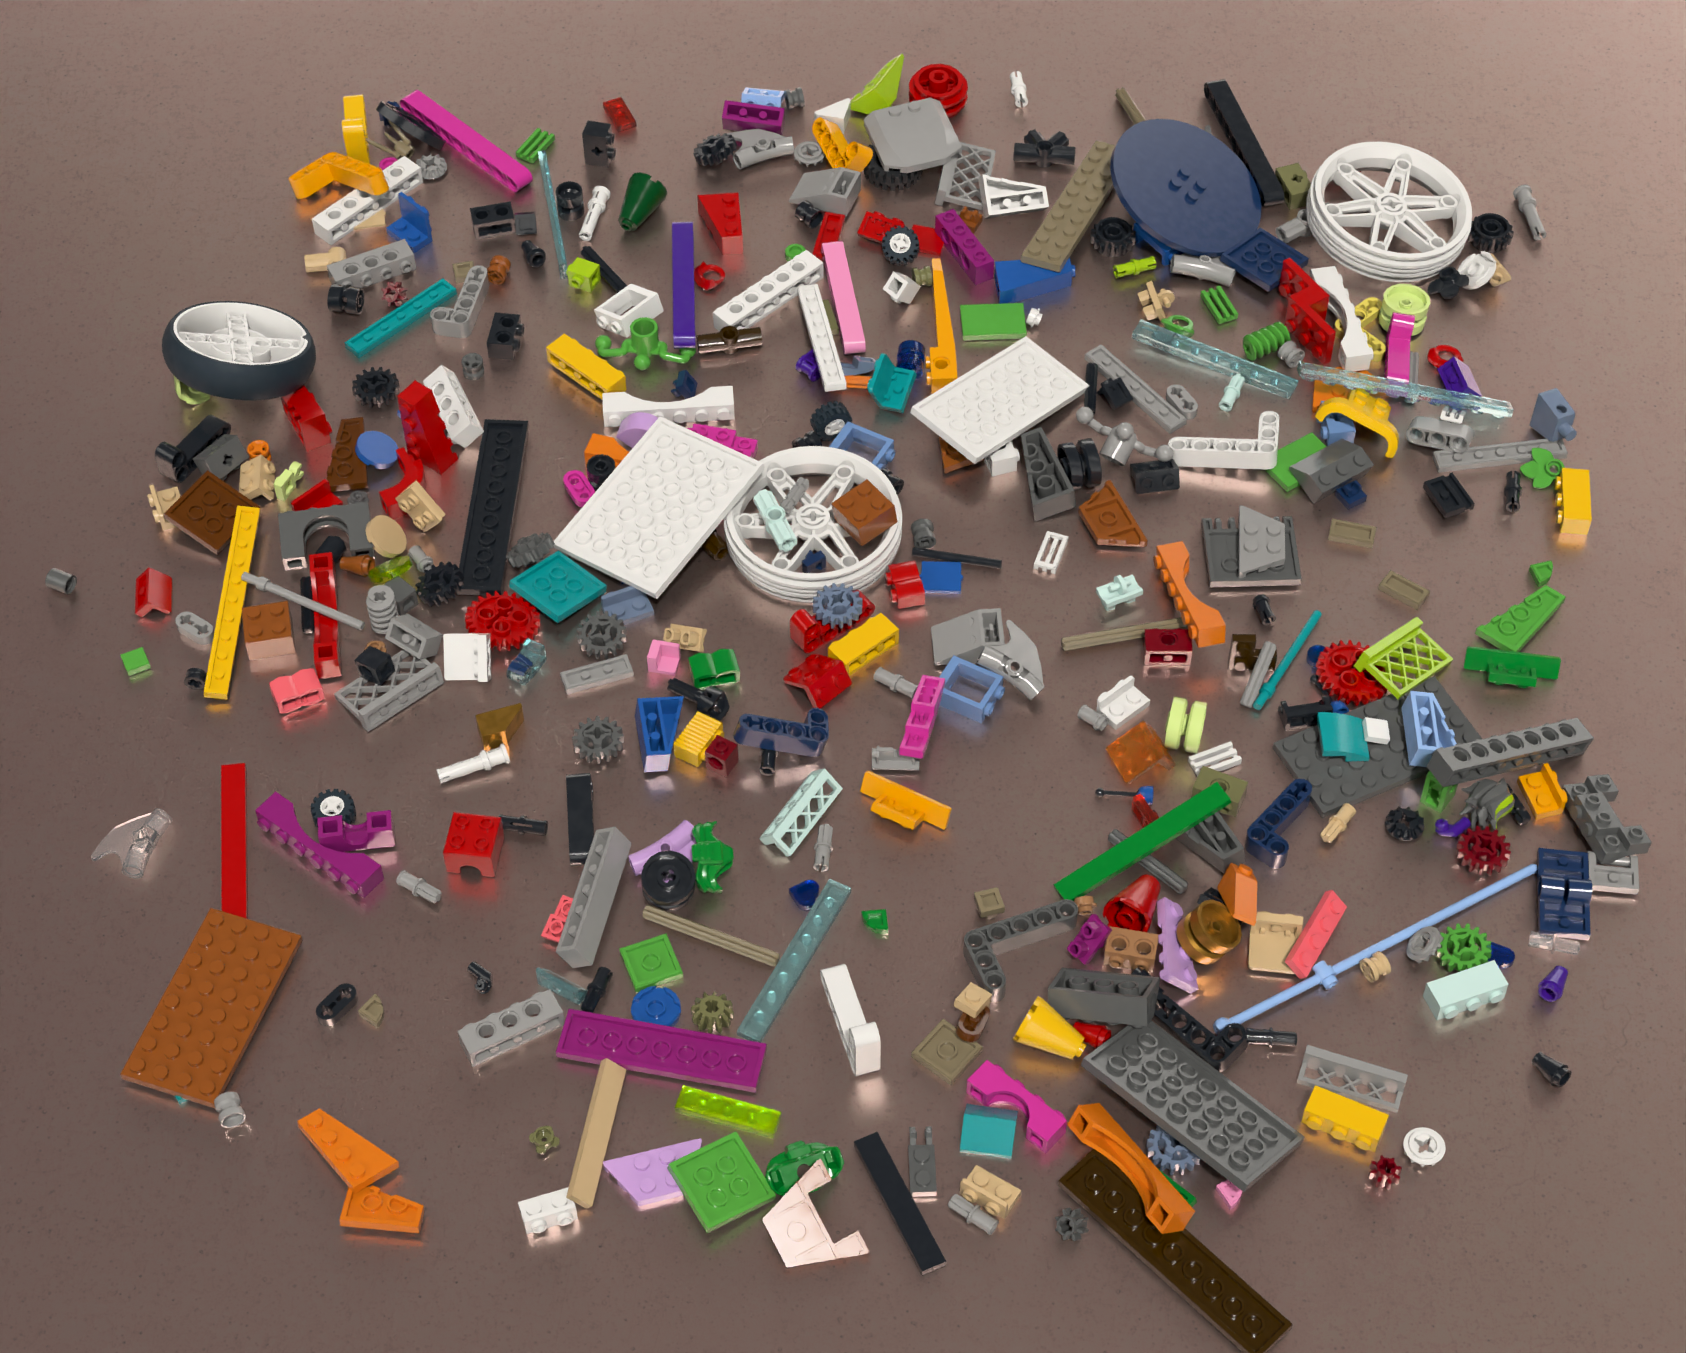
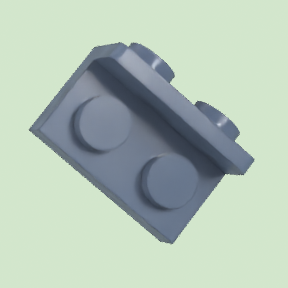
M632 586L601 596L602 612L608 611L610 617L614 613L617 614V619H622L624 625L654 615V609L646 593Z

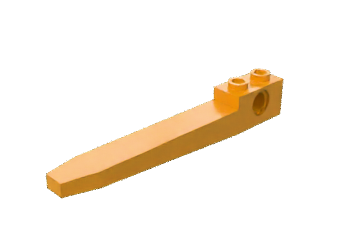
M933 258L931 265L937 347H929V356H925V368L930 369V372H926V384L931 385V394L957 379L955 342L940 258Z

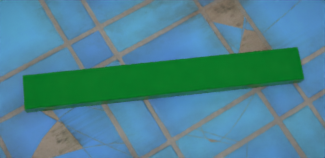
M1215 782L1053 884L1055 890L1063 900L1074 901L1077 897L1085 896L1231 804L1230 797L1219 783Z

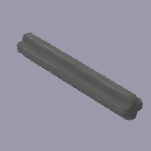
M1114 829L1108 835V841L1114 845L1128 838L1118 829ZM1151 854L1137 862L1177 893L1182 894L1188 888L1186 880Z

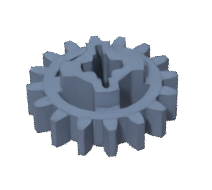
M832 583V588L825 585L823 586V592L818 590L817 597H813V613H816V620L822 619V625L831 623V628H834L836 624H839V627L843 628V624L847 623L851 626L852 619L858 621L859 614H862L863 600L859 598V591L853 592V586L845 588L844 583H842L840 587H837L835 583Z
M1158 1125L1156 1126V1131H1150L1146 1145L1148 1148L1147 1157H1153L1152 1163L1154 1165H1161L1160 1171L1163 1172L1167 1168L1170 1175H1173L1175 1170L1184 1175L1185 1168L1192 1172L1194 1164H1200L1201 1158Z

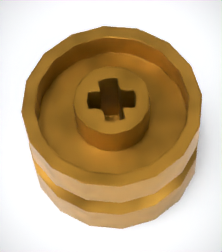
M1215 900L1202 902L1178 922L1176 929L1177 938L1182 949L1196 962L1205 965L1217 962L1236 947L1242 937L1241 926L1238 920L1231 916L1227 906Z

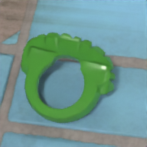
M1172 315L1168 319L1161 320L1164 328L1173 333L1186 337L1194 335V325L1188 317ZM1180 319L1186 321L1188 325L1181 327L1173 324L1172 321Z

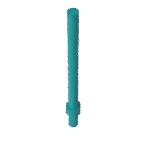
M1314 610L1268 682L1264 683L1260 688L1259 696L1253 703V707L1256 710H1261L1267 699H1271L1275 693L1276 685L1321 618L1322 613L1320 611Z

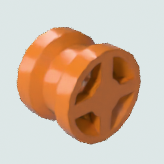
M255 440L248 445L247 452L250 460L259 455L264 456L268 461L272 460L269 445L266 441Z

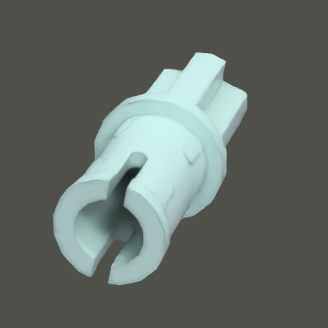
M1237 373L1234 375L1229 385L1224 388V395L1219 402L1221 410L1231 411L1235 400L1240 397V390L1245 382V378L1241 374Z

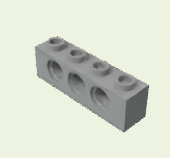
M405 239L327 265L331 284L345 285L347 289L350 286L364 288L416 270L414 254Z
M551 989L544 992H538L522 1002H516L498 1013H491L485 1019L476 1023L467 1024L457 1032L460 1044L472 1067L564 1026L565 1021L563 1011ZM532 1014H538L535 1017H530ZM486 1035H492L489 1038H483Z

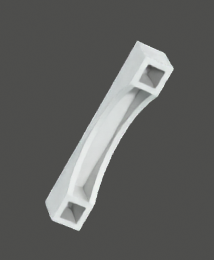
M1335 266L1311 269L1310 277L1329 295L1328 308L1338 317L1344 330L1345 336L1340 343L1338 355L1344 373L1368 370L1370 362L1374 357L1373 349L1367 344V335L1365 332H1362L1360 318H1357L1355 315V307L1353 303H1350L1347 288L1343 286L1342 275L1338 274Z
M733 386L710 387L694 397L674 402L642 400L625 392L602 393L604 427L620 426L621 421L630 414L637 412L649 413L658 418L663 417L674 423L735 420Z

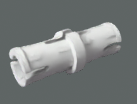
M1014 71L1010 74L1011 93L1014 95L1016 106L1021 107L1020 101H1022V105L1025 107L1028 104L1026 97L1027 88L1023 83L1022 73L1017 71L1016 77Z

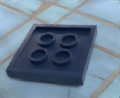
M1260 227L1222 253L1220 261L1236 269L1238 273L1269 292L1280 284L1283 260L1291 258L1298 266L1303 268L1308 264L1309 258Z

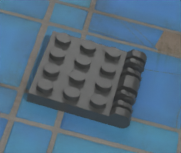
M1279 516L1273 518L1280 521ZM1282 516V523L1285 524L1284 565L1270 567L1259 573L1255 570L1246 573L1244 578H1239V518L1238 528H1236L1234 517L1229 518L1227 523L1228 529H1222L1220 518L1214 519V529L1211 518H1202L1201 528L1210 587L1301 585L1302 578L1292 516Z

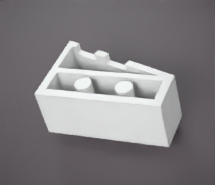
M983 174L978 178L984 219L1043 211L1049 207L1046 186L1016 182L1004 178L1000 179Z

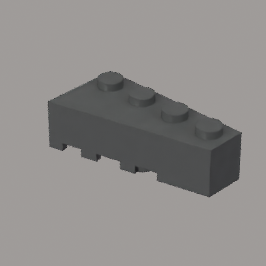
M1042 427L1021 434L1035 522L1076 507L1075 490Z

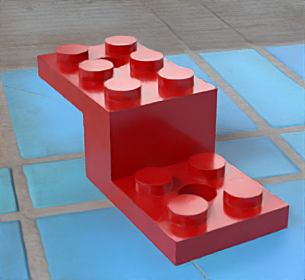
M1291 258L1283 260L1279 292L1289 300L1285 326L1316 359L1325 365L1331 362L1336 331L1325 321L1329 295Z

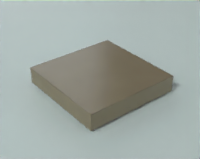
M942 1019L911 1052V1057L952 1085L982 1053L983 1046L976 1041H963L956 1034V1027Z

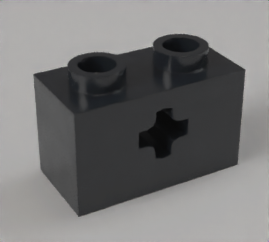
M588 120L582 133L585 164L609 168L611 160H614L616 156V148H613L615 134L612 133L611 124Z

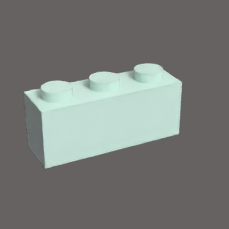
M1495 960L1426 983L1423 997L1436 1020L1450 1019L1460 1012L1466 1010L1474 1011L1481 1005L1501 1001L1505 997L1509 984Z

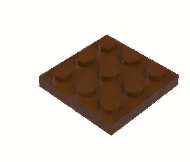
M207 470L164 513V519L218 555L231 542L237 506L260 508V506Z

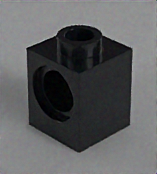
M368 646L354 660L359 676L380 686L395 672L391 655L372 646Z

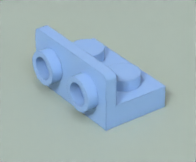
M746 87L742 92L741 102L781 108L784 100V91Z

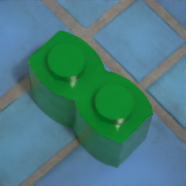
M719 649L711 654L697 653L688 658L693 685L700 690H705L709 686H725L740 681V669L734 649Z

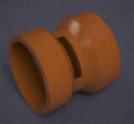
M501 255L492 257L490 266L487 268L490 283L496 285L504 283L507 273L511 268V262L506 257Z

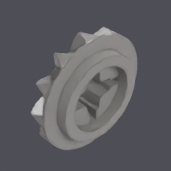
M802 142L794 149L795 160L800 165L805 163L807 167L810 164L816 166L817 163H822L823 159L826 158L818 142Z
M430 153L427 157L422 155L421 159L416 160V164L421 167L422 178L424 179L439 178L447 170L445 158H440L439 154L432 156Z
M1432 926L1418 930L1407 944L1406 952L1408 957L1412 961L1421 963L1423 960L1428 962L1432 955L1436 956L1435 952L1441 948L1440 943L1443 940L1441 932Z

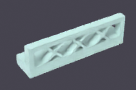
M825 768L812 771L759 839L764 845L774 843L786 857L791 856L843 788ZM825 782L833 789L829 795H823V784ZM811 799H817L818 810L816 812H810ZM798 816H804L805 827L803 829H797L796 819ZM785 833H791L792 843L789 847L781 840Z

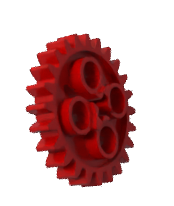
M495 591L494 596L486 593V598L478 596V602H471V606L467 607V613H465V628L468 629V633H490L491 649L497 646L498 651H501L502 647H506L510 651L511 646L520 649V643L527 646L528 640L533 641L534 635H538L540 613L537 612V607L531 606L532 604L529 601L524 602L522 596L516 598L515 592L508 596L507 591H504L503 595H499Z
M1340 640L1338 645L1332 642L1330 648L1326 646L1323 652L1320 653L1315 665L1317 668L1315 675L1319 676L1318 682L1324 683L1323 690H1331L1329 696L1336 694L1338 695L1337 700L1344 698L1347 705L1350 701H1354L1355 706H1358L1360 701L1366 705L1369 701L1373 702L1381 699L1386 694L1387 689L1366 669L1359 672L1354 667L1361 654L1369 648V645L1363 648L1359 641L1356 645H1353L1351 640L1345 645ZM1375 665L1378 670L1385 672V667Z

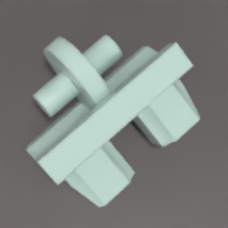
M1133 574L1124 578L1121 575H1117L1114 577L1113 582L1097 587L1096 593L1106 611H1110L1122 602L1128 604L1134 602L1136 597L1143 595V589L1137 584Z

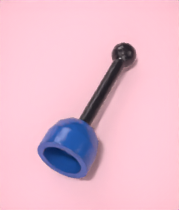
M1318 675L1311 676V683L1316 684L1323 695L1328 696L1333 707V713L1344 714L1349 712V708L1345 703L1340 700L1334 701L1328 692L1322 689V684L1318 682Z
M1142 786L1137 792L1107 791L1103 788H1097L1095 794L1097 797H1103L1104 795L1136 797L1141 804L1153 805L1154 786Z

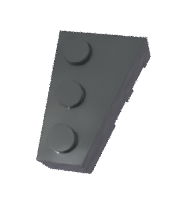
M1216 812L1176 838L1224 874L1230 863L1238 866L1245 863L1244 847L1219 812Z

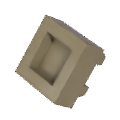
M998 887L974 892V900L981 918L986 917V920L996 918L997 914L1005 912V906Z

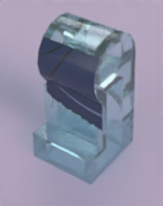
M529 638L522 644L523 649L509 664L506 673L507 678L522 685H526L547 660L545 646Z

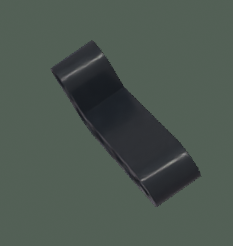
M208 415L176 447L165 441L161 442L155 450V459L160 474L177 483H182L198 468L193 458L224 434H230L231 425L214 415Z
M591 773L566 774L570 866L585 865L594 838Z
M1158 994L1155 1013L1152 1018L1154 1022L1217 1071L1222 1072L1228 1069L1246 1050L1248 1039L1243 1025L1231 1023L1215 1036L1165 994ZM1178 1022L1186 1023L1182 1028L1174 1027ZM1234 1035L1242 1037L1236 1042L1229 1040ZM1199 1037L1205 1039V1041L1201 1044H1196L1193 1042L1196 1038ZM1217 1053H1222L1225 1055L1222 1059L1215 1060L1212 1058L1213 1055Z

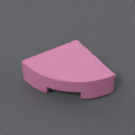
M1228 1179L1216 1185V1191L1229 1210L1233 1209L1240 1201L1242 1190Z

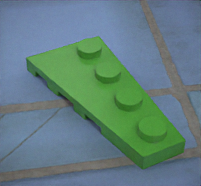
M1545 585L1526 597L1519 605L1511 606L1506 613L1501 616L1497 615L1485 626L1482 624L1476 628L1475 634L1501 650L1520 652L1564 603L1566 596Z

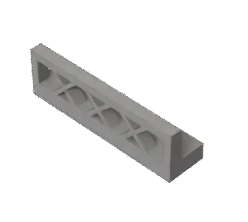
M1307 1045L1297 1083L1312 1088L1316 1085L1346 1098L1398 1113L1408 1074ZM1306 1068L1317 1070L1321 1077L1317 1079L1304 1077ZM1337 1076L1343 1078L1346 1084L1341 1087L1334 1086L1330 1079ZM1359 1084L1367 1085L1371 1092L1365 1095L1358 1093L1355 1086ZM1386 1091L1397 1094L1395 1103L1384 1101L1380 1094Z

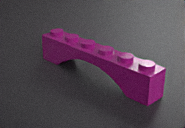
M276 791L255 810L258 818L257 824L262 830L273 833L280 843H287L297 855L301 857L304 855L314 867L325 870L332 880L342 882L352 894L357 893L365 898L384 880L381 865L364 853L336 851L324 847L310 838L297 821L293 803Z

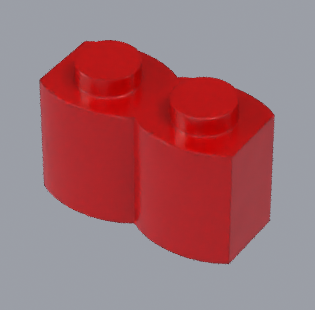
M915 560L888 565V572L885 573V582L887 586H891L890 598L892 603L896 602L898 609L924 605L925 591Z

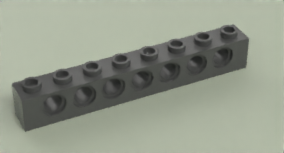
M1578 718L1563 719L1556 723H1546L1534 728L1528 727L1521 731H1511L1499 736L1493 735L1490 738L1476 739L1463 744L1458 743L1446 748L1440 747L1432 753V758L1427 767L1442 787H1447L1582 755L1594 737Z

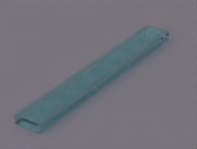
M545 150L538 151L540 172L560 280L568 279L566 274V255L547 154Z
M1142 319L1132 333V338L1230 377L1239 373L1245 378L1246 383L1289 400L1298 386L1299 380Z
M832 879L828 880L739 1026L737 1036L749 1041L762 1042L850 896L851 887Z

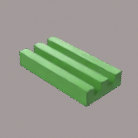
M537 128L516 151V157L534 164L554 142L555 134L551 133L548 135L547 131L544 130L542 133L541 129Z
M1216 286V290L1209 288L1208 292L1205 290L1201 291V298L1218 324L1238 319V312L1221 286ZM1210 297L1213 298V300H1214L1215 303H1216V306L1214 305V303L1212 302V300L1210 299Z

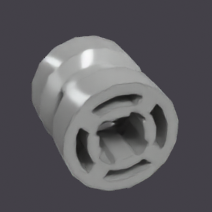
M236 1092L223 1093L214 1100L216 1111L220 1113L218 1117L220 1124L224 1128L236 1127L246 1119L244 1110L240 1107L241 1100L239 1094Z

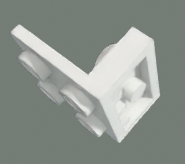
M451 633L443 635L445 680H478V682H488L491 680L490 633Z

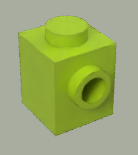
M579 257L568 266L566 271L570 286L590 293L601 280L599 264Z

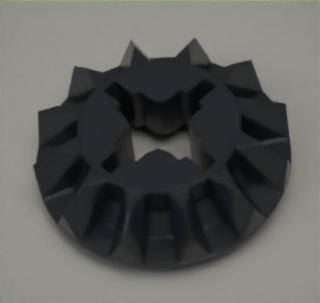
M1398 806L1396 810H1390L1385 820V826L1390 835L1403 841L1418 838L1423 833L1425 827L1424 818L1419 816L1418 811H1412L1410 807L1402 809ZM1402 818L1405 819L1406 822H1410L1408 827L1404 823H1401Z

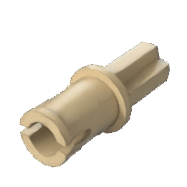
M1344 803L1336 815L1329 818V823L1320 833L1323 842H1333L1337 835L1347 828L1346 824L1356 814V810L1352 805Z

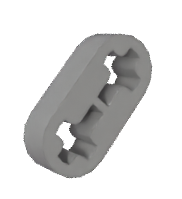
M1177 384L1167 388L1166 401L1187 420L1194 419L1197 415L1198 404L1183 386Z
M182 612L176 617L177 629L184 636L201 645L210 644L213 641L214 629L206 620L192 612Z

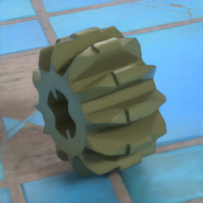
M715 990L712 995L704 992L703 998L696 997L695 1005L691 1007L692 1022L694 1025H698L700 1032L708 1029L710 1034L713 1030H717L721 1034L722 1027L729 1028L730 1020L734 1018L733 1004L731 1000H727L725 993L717 996Z

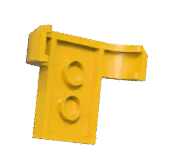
M1352 387L1347 399L1341 397L1330 398L1324 401L1316 411L1315 417L1320 422L1330 413H1341L1384 436L1388 442L1385 454L1388 458H1393L1397 451L1399 443L1398 431L1388 421L1391 407L1385 400L1381 398L1375 399L1370 396L1363 388L1357 389Z

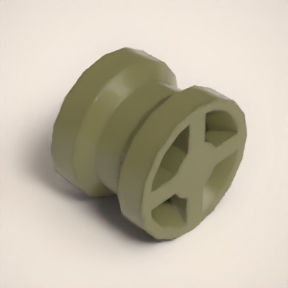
M924 266L923 269L912 268L913 281L920 286H932L933 280L930 266Z

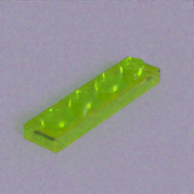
M684 1085L675 1105V1112L772 1139H774L781 1119L780 1111Z

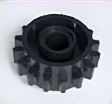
M1485 213L1478 217L1476 216L1474 221H1472L1468 241H1471L1472 246L1479 251L1496 253L1505 250L1507 245H1511L1514 231H1512L1513 226L1501 215Z
M1108 217L1100 220L1098 224H1094V229H1091L1090 243L1093 244V249H1096L1104 256L1119 257L1125 255L1128 250H1132V245H1135L1136 231L1132 230L1133 226L1127 221L1117 217Z

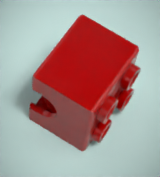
M453 812L443 850L447 872L461 873L460 867L468 865L479 869L481 876L495 877L504 841L501 817Z

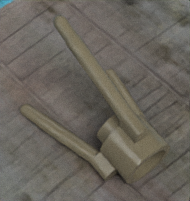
M390 120L389 123L402 139L397 141L387 132L384 133V136L395 144V151L366 138L367 143L393 155L396 159L403 156L410 159L415 152V148L411 146V141Z

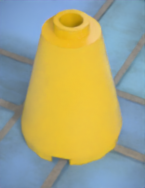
M1037 996L1012 1039L1018 1043L1071 1060L1074 1056L1079 1058L1086 1047V1044L1083 1043L1085 1037L1040 996Z

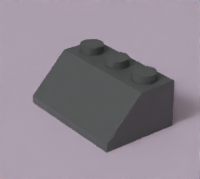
M1340 439L1290 466L1289 469L1312 503L1315 504L1335 493L1336 489L1364 477L1374 464L1361 446Z

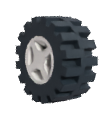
M901 226L890 228L891 231H887L882 239V250L885 258L894 265L895 263L897 266H901V264L906 266L908 262L912 263L914 258H917L920 249L918 236L912 229L909 230L906 226L904 228H901Z
M830 401L827 402V405H821V408H817L815 410L816 413H813L810 419L814 432L822 441H832L847 421H852V417L845 405L841 402L838 403V401L833 403Z
M328 789L325 794L319 793V798L315 797L313 799L314 803H311V814L316 827H318V818L342 815L344 822L351 825V823L355 822L356 809L353 799L349 793L346 795L344 790L339 792L338 789H334L330 792V789Z

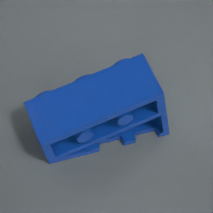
M684 696L637 698L635 721L644 772L668 771Z

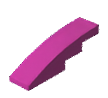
M922 675L911 703V712L905 725V735L899 747V755L923 759L940 705L945 678Z

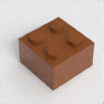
M868 479L831 503L835 521L861 546L898 522L895 505Z
M288 601L242 608L244 639L249 660L296 653L293 622Z

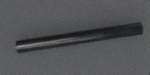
M917 547L912 549V556L961 562L963 564L997 569L1002 567V560Z

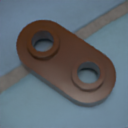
M986 1006L976 1018L963 1012L956 1028L958 1037L966 1042L979 1040L988 1022L990 1009Z

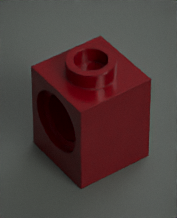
M719 735L714 738L705 750L706 768L724 777L729 775L739 761L738 744Z

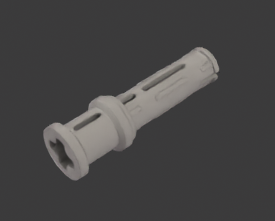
M1529 185L1518 186L1513 191L1514 198L1519 202L1518 208L1525 214L1533 238L1535 240H1542L1539 233H1541L1543 239L1547 233L1537 213V202L1535 198H1532L1531 187Z

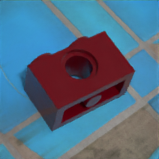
M1153 628L1144 630V665L1191 666L1193 650L1192 639L1189 636L1188 629Z

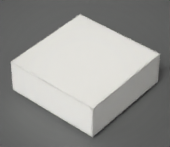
M1364 718L1362 725L1365 741L1387 745L1390 741L1387 720Z

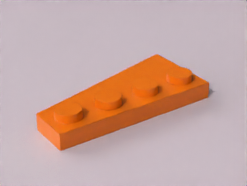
M320 1108L297 1121L298 1128L354 1194L399 1168V1162Z

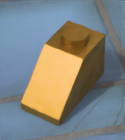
M521 703L475 715L477 729L484 750L500 747V744L504 743V745H507L524 721Z

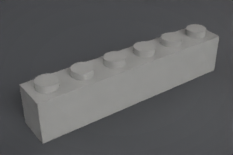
M616 827L599 829L595 832L556 949V953L572 968L593 965L632 843Z

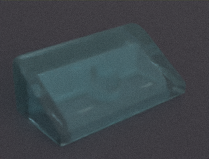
M539 967L536 969L539 985L548 990L551 989L552 992L577 1005L582 1003L588 992L587 989L548 969Z

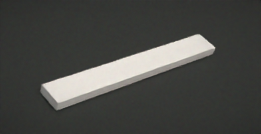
M818 284L798 286L797 294L824 390L828 392L847 389Z

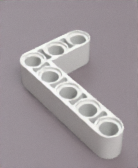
M1265 411L1260 414L1258 439L1171 438L1168 442V445L1173 450V457L1171 459H1174L1177 466L1272 469L1277 464L1279 415L1274 411Z
M841 964L820 970L822 984L854 1075L859 1076L880 1070L881 1040L875 1022L866 1023L846 965Z

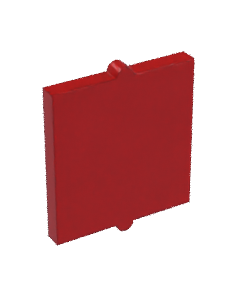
M913 224L912 230L919 240V252L940 256L945 243L937 235L935 228Z

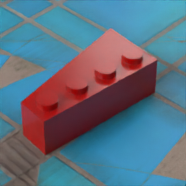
M414 380L397 396L408 455L412 454L414 460L421 459L423 465L442 475L458 460V456L455 452L452 453L450 447L453 443L451 438H446L444 433L446 425L438 416L440 410L432 390Z

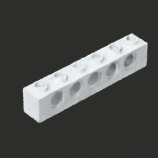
M403 156L383 170L389 186L387 192L381 195H372L358 189L353 190L312 218L315 234L328 244L333 245L352 232L354 227L399 199L398 193L403 192L407 194L423 183L421 167Z
M807 250L796 255L792 260L781 265L777 270L765 276L753 286L748 287L747 290L733 297L723 306L718 307L713 312L714 328L719 332L725 326H733L738 330L750 328L798 295V286L812 285L824 278L823 262Z

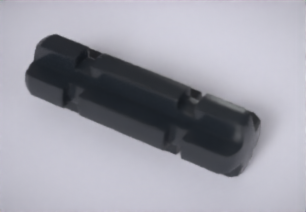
M1507 784L1509 792L1512 794L1513 790L1511 789L1509 784ZM1513 793L1515 802L1511 814L1515 815L1514 818L1519 825H1525L1531 820V816L1527 810L1524 811L1525 807L1516 794Z

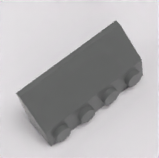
M1062 967L1048 987V1004L1065 1020L1081 1019L1083 1022L1088 1023L1099 1021L1106 1022L1109 1025L1128 1024L1135 1028L1148 1026L1154 1016L1160 977Z

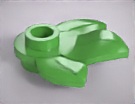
M1532 448L1533 461L1522 465L1520 471L1525 477L1534 479V488L1544 489L1551 485L1556 476L1560 477L1561 470L1565 466L1560 460L1554 459L1550 451L1542 448ZM1554 468L1557 470V472L1553 473L1550 471V469Z

